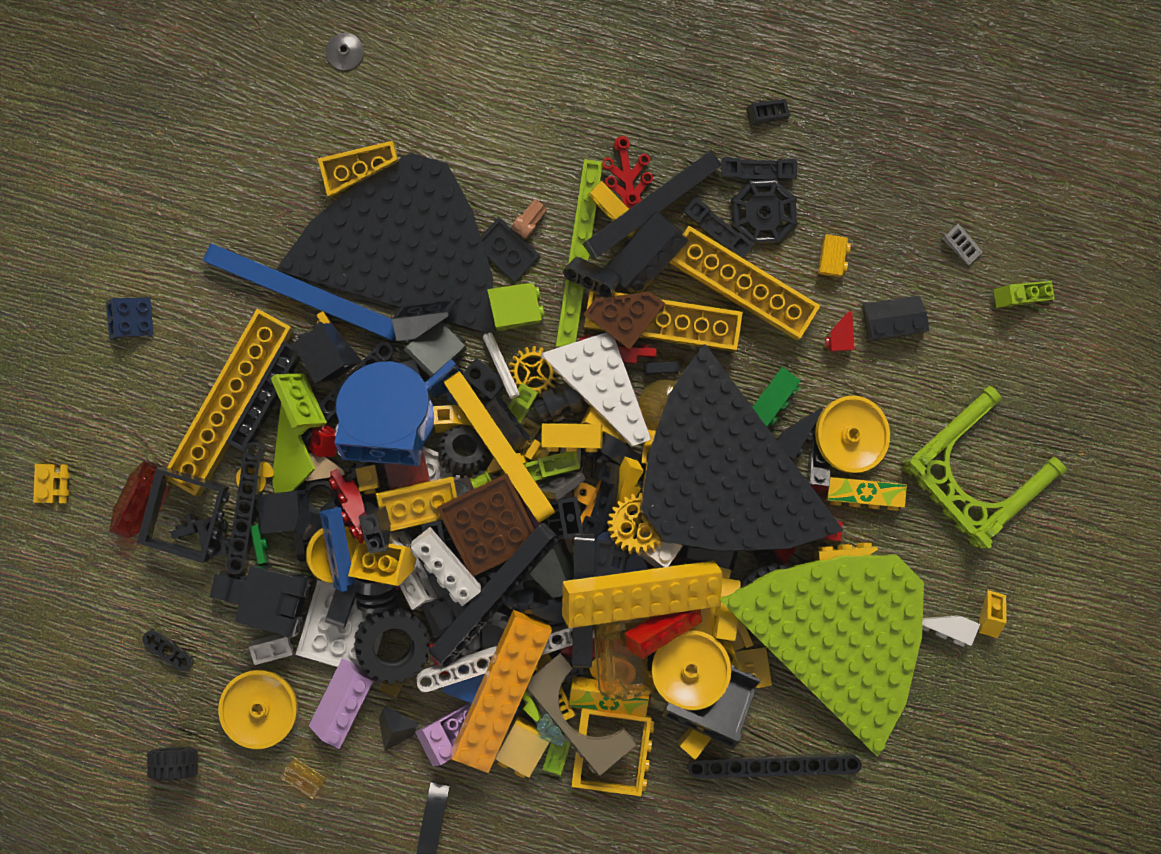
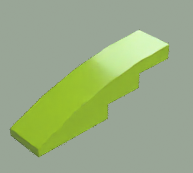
M576 452L559 453L523 464L535 482L580 469Z

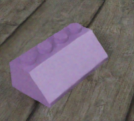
M344 658L341 659L309 724V727L322 741L340 749L375 678H370L360 666Z

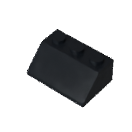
M920 296L862 304L868 341L918 335L929 331L927 312Z

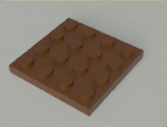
M508 473L436 507L465 566L472 576L507 561L535 530Z

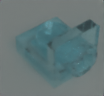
M545 714L543 719H540L537 724L540 738L562 746L565 739L561 730L553 725L550 715Z

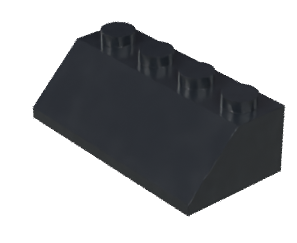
M655 211L604 268L617 274L621 279V285L632 294H638L652 282L689 240L681 229Z

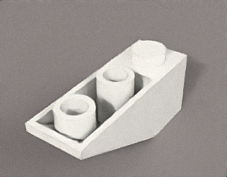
M958 615L923 618L922 629L925 631H929V629L937 631L935 635L947 639V636L954 639L953 643L964 647L965 644L972 645L980 624Z

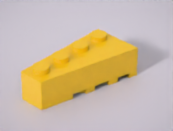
M393 141L318 158L326 193L330 198L399 161Z

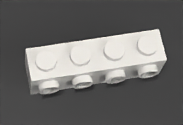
M431 527L412 541V554L425 563L424 567L430 574L434 573L439 585L442 588L446 587L448 589L449 595L454 602H459L463 606L481 592V585Z

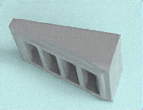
M959 224L955 225L942 238L968 266L982 253V250ZM957 233L959 236L953 240L952 237ZM963 239L964 242L958 246L957 243ZM968 244L969 247L963 252L961 249ZM973 249L975 252L968 258L966 255Z

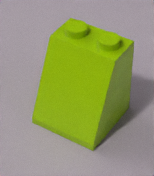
M534 283L488 289L494 322L498 332L541 323V317H545L543 305L539 306L537 300L541 298L539 287H535Z

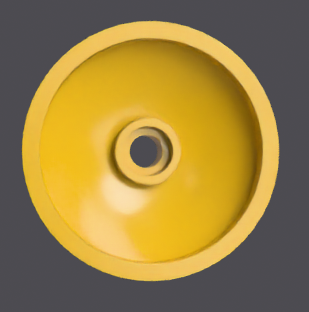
M344 525L350 561L352 563L357 539L352 538L349 532L350 527ZM321 528L309 541L306 560L309 569L317 578L333 583L323 528Z

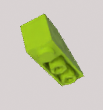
M1052 281L1011 284L993 289L996 308L1055 299Z

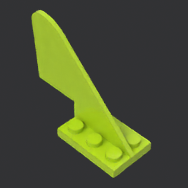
M304 373L275 374L271 380L280 398L281 408L272 482L274 492L280 493L295 491L315 470L301 435L308 428L322 427L327 422Z

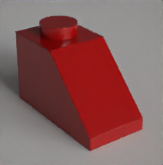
M848 311L829 331L828 337H825V347L828 348L829 353L855 350L852 311Z

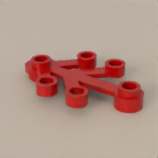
M620 136L614 141L613 146L620 153L622 171L614 165V161L609 157L602 161L601 166L604 170L610 171L625 183V189L617 184V180L613 176L607 177L604 181V184L609 189H612L622 197V203L630 209L641 201L640 194L646 185L653 181V175L649 172L644 173L640 178V183L635 189L633 188V180L641 169L650 162V157L647 154H641L636 165L630 170L627 151L630 142L628 138ZM620 141H624L626 145L622 146ZM641 157L647 160L646 163L641 161ZM605 161L610 163V167L605 165ZM644 176H648L650 180L645 181ZM608 180H612L613 185H609ZM629 196L634 197L635 201L631 202Z

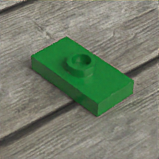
M259 525L251 526L257 563L269 562L267 549L269 548L268 539L264 537V534H261Z

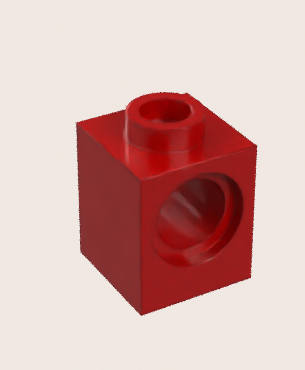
M329 426L313 428L308 449L317 457H335L337 449L335 438L337 433Z

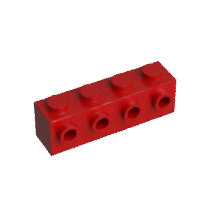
M701 609L650 617L625 633L627 649L639 658L644 659L701 623Z

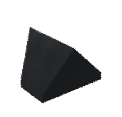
M385 706L379 717L384 751L414 736L419 723Z

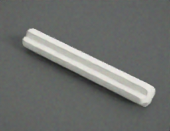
M485 334L483 339L509 397L514 399L519 396V391L493 334Z

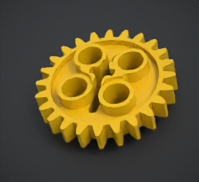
M642 493L639 494L638 498H635L634 494H632L631 500L624 497L625 503L618 501L619 508H612L615 514H609L611 521L607 523L611 527L608 531L609 534H612L610 536L612 541H615L616 547L621 546L623 552L628 548L630 555L634 550H636L638 556L641 550H644L646 555L648 554V549L655 552V545L662 547L661 539L640 512ZM631 511H638L635 515H629ZM626 528L632 529L628 533L623 532ZM644 533H650V536L647 538L641 537Z

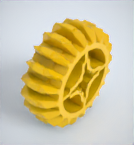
M535 346L532 347L533 352L530 353L528 347H526V354L523 355L522 351H518L520 358L512 357L516 364L510 362L509 366L513 367L514 370L509 371L510 374H514L512 378L514 381L516 380V387L520 386L521 383L528 386L533 380L543 382L542 386L532 388L542 397V390H548V386L552 389L555 388V385L551 382H558L559 379L553 376L559 374L542 358L541 354L544 350L542 347L539 349V353L536 352ZM530 357L541 358L534 365L524 362V360ZM545 362L550 368L548 379L541 373V368ZM519 366L527 371L523 382L518 377ZM538 367L537 373L539 376L530 377L529 369L533 368L534 370V368Z

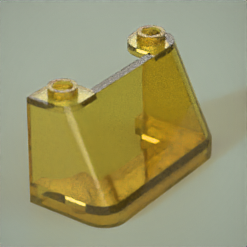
M650 617L594 625L597 684L602 696L627 700L658 692L653 682L652 671H648L647 657L641 659L628 650L625 639L626 632Z

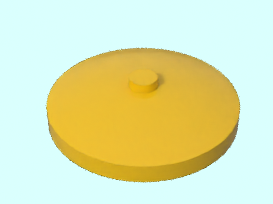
M845 396L832 401L823 409L816 424V443L821 455L831 466L847 473L867 471L880 463L888 450L890 443L888 421L882 410L875 403L864 397Z
M688 630L656 651L652 663V677L658 693L665 701L682 709L695 711L713 705L722 697L730 682L731 664L726 650L714 637L704 632Z
M252 670L234 678L224 689L218 707L219 720L225 733L235 743L251 749L268 748L283 740L293 728L298 711L297 699L290 684L278 674L267 670Z

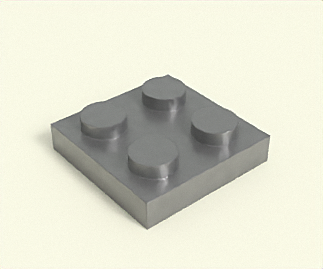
M572 471L543 480L538 484V487L546 498L560 500L569 491L578 488L579 484L586 479L583 473Z

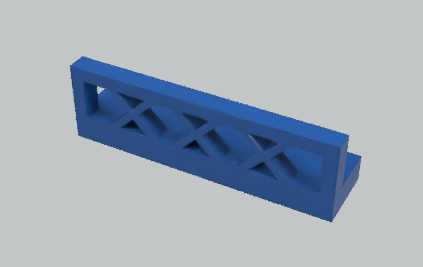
M337 507L321 511L320 517L333 586L343 592L347 591L348 585L354 584L353 577L348 576L351 561L341 508Z

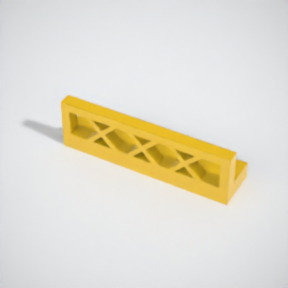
M602 181L587 194L612 221L629 210ZM641 226L628 234L627 237L630 239Z

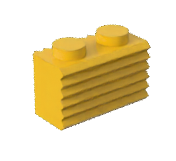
M824 235L818 274L840 278L843 276V273L847 272L848 262H845L846 254L849 255L851 247L847 237Z

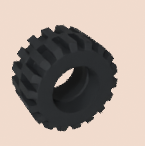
M458 425L457 429L452 427L450 431L447 430L440 442L438 461L441 462L440 466L445 468L447 474L451 472L455 478L456 475L464 479V476L470 478L473 474L477 475L483 469L489 449L476 430L470 429L471 426L468 425L466 428H463V425ZM464 447L469 449L473 455L463 457L455 453L453 449Z
M168 747L154 749L147 753V777L150 779L178 780L191 778L198 774V750L195 748Z

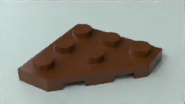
M650 291L596 298L583 315L630 350L665 303Z

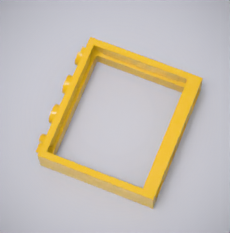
M582 708L579 733L584 735L587 734L589 715L644 722L636 786L581 779L583 758H580L576 753L572 787L641 796L642 791L646 790L647 779H644V772H648L649 760H646L647 752H651L652 747L649 734L654 731V721H651V716L646 715V717Z

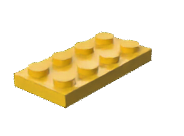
M453 477L376 493L378 507L386 506L391 522L390 531L442 520L436 507L457 497Z

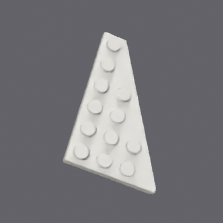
M607 332L541 354L542 358L605 421L607 420L631 447L651 440L616 341Z

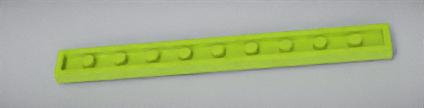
M584 159L569 263L575 257H580L587 261L589 259V253L582 244L592 237L597 204L587 194L600 182L602 173L601 161ZM567 279L556 347L575 343L578 332L584 287Z

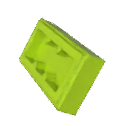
M554 732L542 769L560 776L571 742L568 743L562 734Z

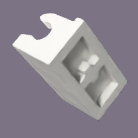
M276 634L253 640L249 649L254 665L291 656L293 651V644L290 643L291 637Z

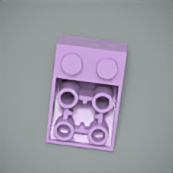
M468 703L415 732L433 767L452 759L451 749L472 703Z

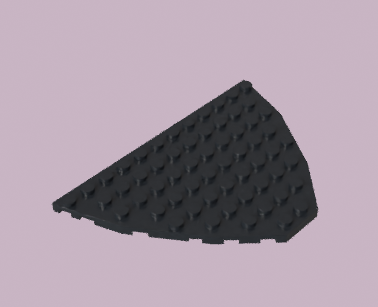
M409 153L403 156L397 163L358 182L309 222L276 270L399 308L403 305L456 299L457 303L449 316L443 319V321L445 320L446 322L483 333H492L493 336L495 334L494 317L488 289H493V275L473 210L448 164L418 154Z
M704 344L670 390L646 459L647 465L640 512L662 542L703 548L716 552L786 550L843 531V528L706 344Z

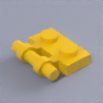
M35 464L33 502L55 503V495H59V503H67V496H69L67 485L68 478H70L68 465H60V472H56L57 465ZM56 478H60L59 490H56Z

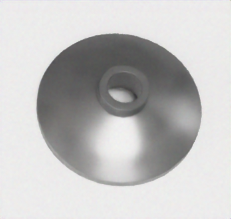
M340 33L332 37L328 42L326 56L330 64L336 69L351 70L361 63L364 56V48L361 41L355 35ZM347 47V51L341 52V48Z

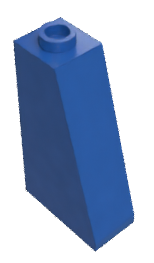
M461 665L458 670L465 672L468 666ZM485 674L445 686L442 691L472 703ZM521 705L518 706L514 716H516V714L522 708Z

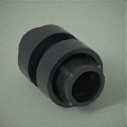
M567 382L560 384L562 390L553 393L552 388L541 392L543 398L533 402L542 423L553 420L554 424L564 421L563 414L572 411L574 416L584 412L583 406L588 403Z

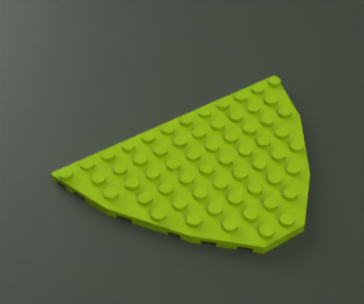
M841 555L833 559H823L796 565L788 569H778L719 599L877 757L880 755L907 703L922 639L924 582L898 555Z

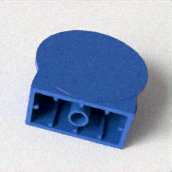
M377 362L354 372L345 381L337 397L336 412L339 424L335 445L343 460L419 466L423 444L432 432L435 419L433 405L422 378L413 369L396 362Z

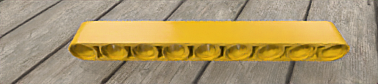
M459 371L445 380V386L503 472L508 473L512 484L537 522L540 523L554 514L553 507L461 372Z

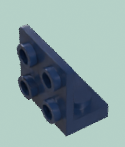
M112 298L106 302L109 340H116L127 336H152L154 334L150 298Z

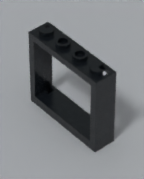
M164 466L156 468L137 543L200 563L209 561L215 552V548H213L214 541L218 539L220 534L218 526L225 515L223 508L224 504L229 500V486ZM168 476L219 491L203 552L152 537Z

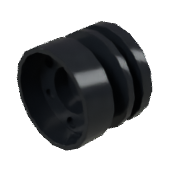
M353 577L354 588L357 591L355 596L358 610L365 613H382L391 610L397 605V591L394 585Z

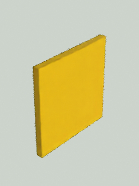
M766 647L735 652L738 670L744 673H751L761 680L756 688L772 686Z

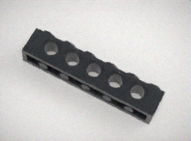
M283 340L228 437L227 443L244 451L248 443L254 442L279 398L271 378L275 374H292L301 359L293 345Z

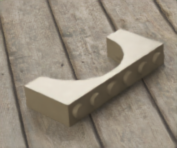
M560 652L531 677L525 691L530 697L535 696L539 701L537 705L543 712L547 711L549 713L551 723L556 728L559 726L563 730L562 736L568 743L572 741L576 746L574 750L580 758H586L589 762L587 764L589 769L594 774L597 772L601 775L635 747L636 742L624 727L608 736L592 737L579 733L566 722L559 706V691L564 678L573 668L568 659Z

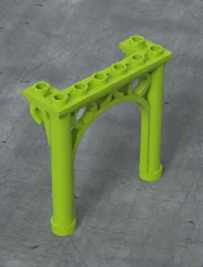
M988 385L975 401L913 457L902 462L905 465L903 467L910 476L914 475L918 480L916 483L923 490L926 489L931 494L929 496L935 504H940L944 508L942 511L949 519H954L957 523L955 524L957 529L962 533L965 532L970 537L968 539L969 542L976 548L987 549L992 547L991 543L993 541L990 538L995 536L1011 518L1055 478L1062 476L1067 471L1060 460L1052 457L1010 497L997 503L978 501L970 497L959 487L951 472L950 453L956 440L1002 400L1000 394ZM944 450L943 461L933 460ZM938 464L944 467V477L941 480L935 479L931 474L930 469L932 465ZM948 479L949 483L946 484L948 494L945 495L936 484H942ZM960 500L963 503L965 501L969 503L965 504L961 512L954 505L953 501ZM971 506L980 507L982 517L979 521L972 520L968 515V509ZM986 508H999L987 519Z

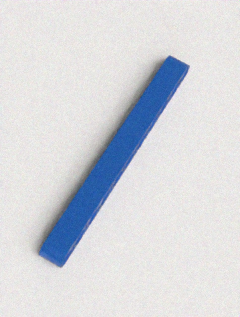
M210 243L203 261L319 311H324L331 316L388 340L394 341L396 337L392 320L386 316Z

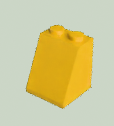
M518 715L495 757L498 761L497 764L506 769L508 767L514 769V773L522 778L525 776L529 778L547 748L552 733L541 727L538 728L534 723Z

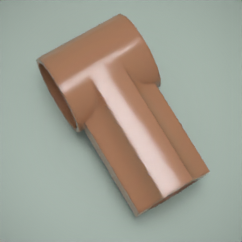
M534 199L526 211L513 222L511 229L524 239H528L535 230V225L547 212V208Z

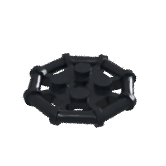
M750 179L734 198H731L733 222L731 226L755 245H779L795 226H798L797 197L780 184L778 179L757 181ZM756 188H771L770 192H758ZM775 189L784 198H786V200L781 201L780 199H778L774 194ZM750 191L753 192L754 196L748 202L742 201ZM789 204V218L784 216V205ZM739 206L745 207V218L740 220ZM762 207H766V210L770 211V214H767L766 217H763L759 212L762 210ZM782 221L786 222L787 225L777 233L775 228ZM748 223L750 227L756 230L754 235L743 224ZM761 231H771L773 236L758 237V234Z

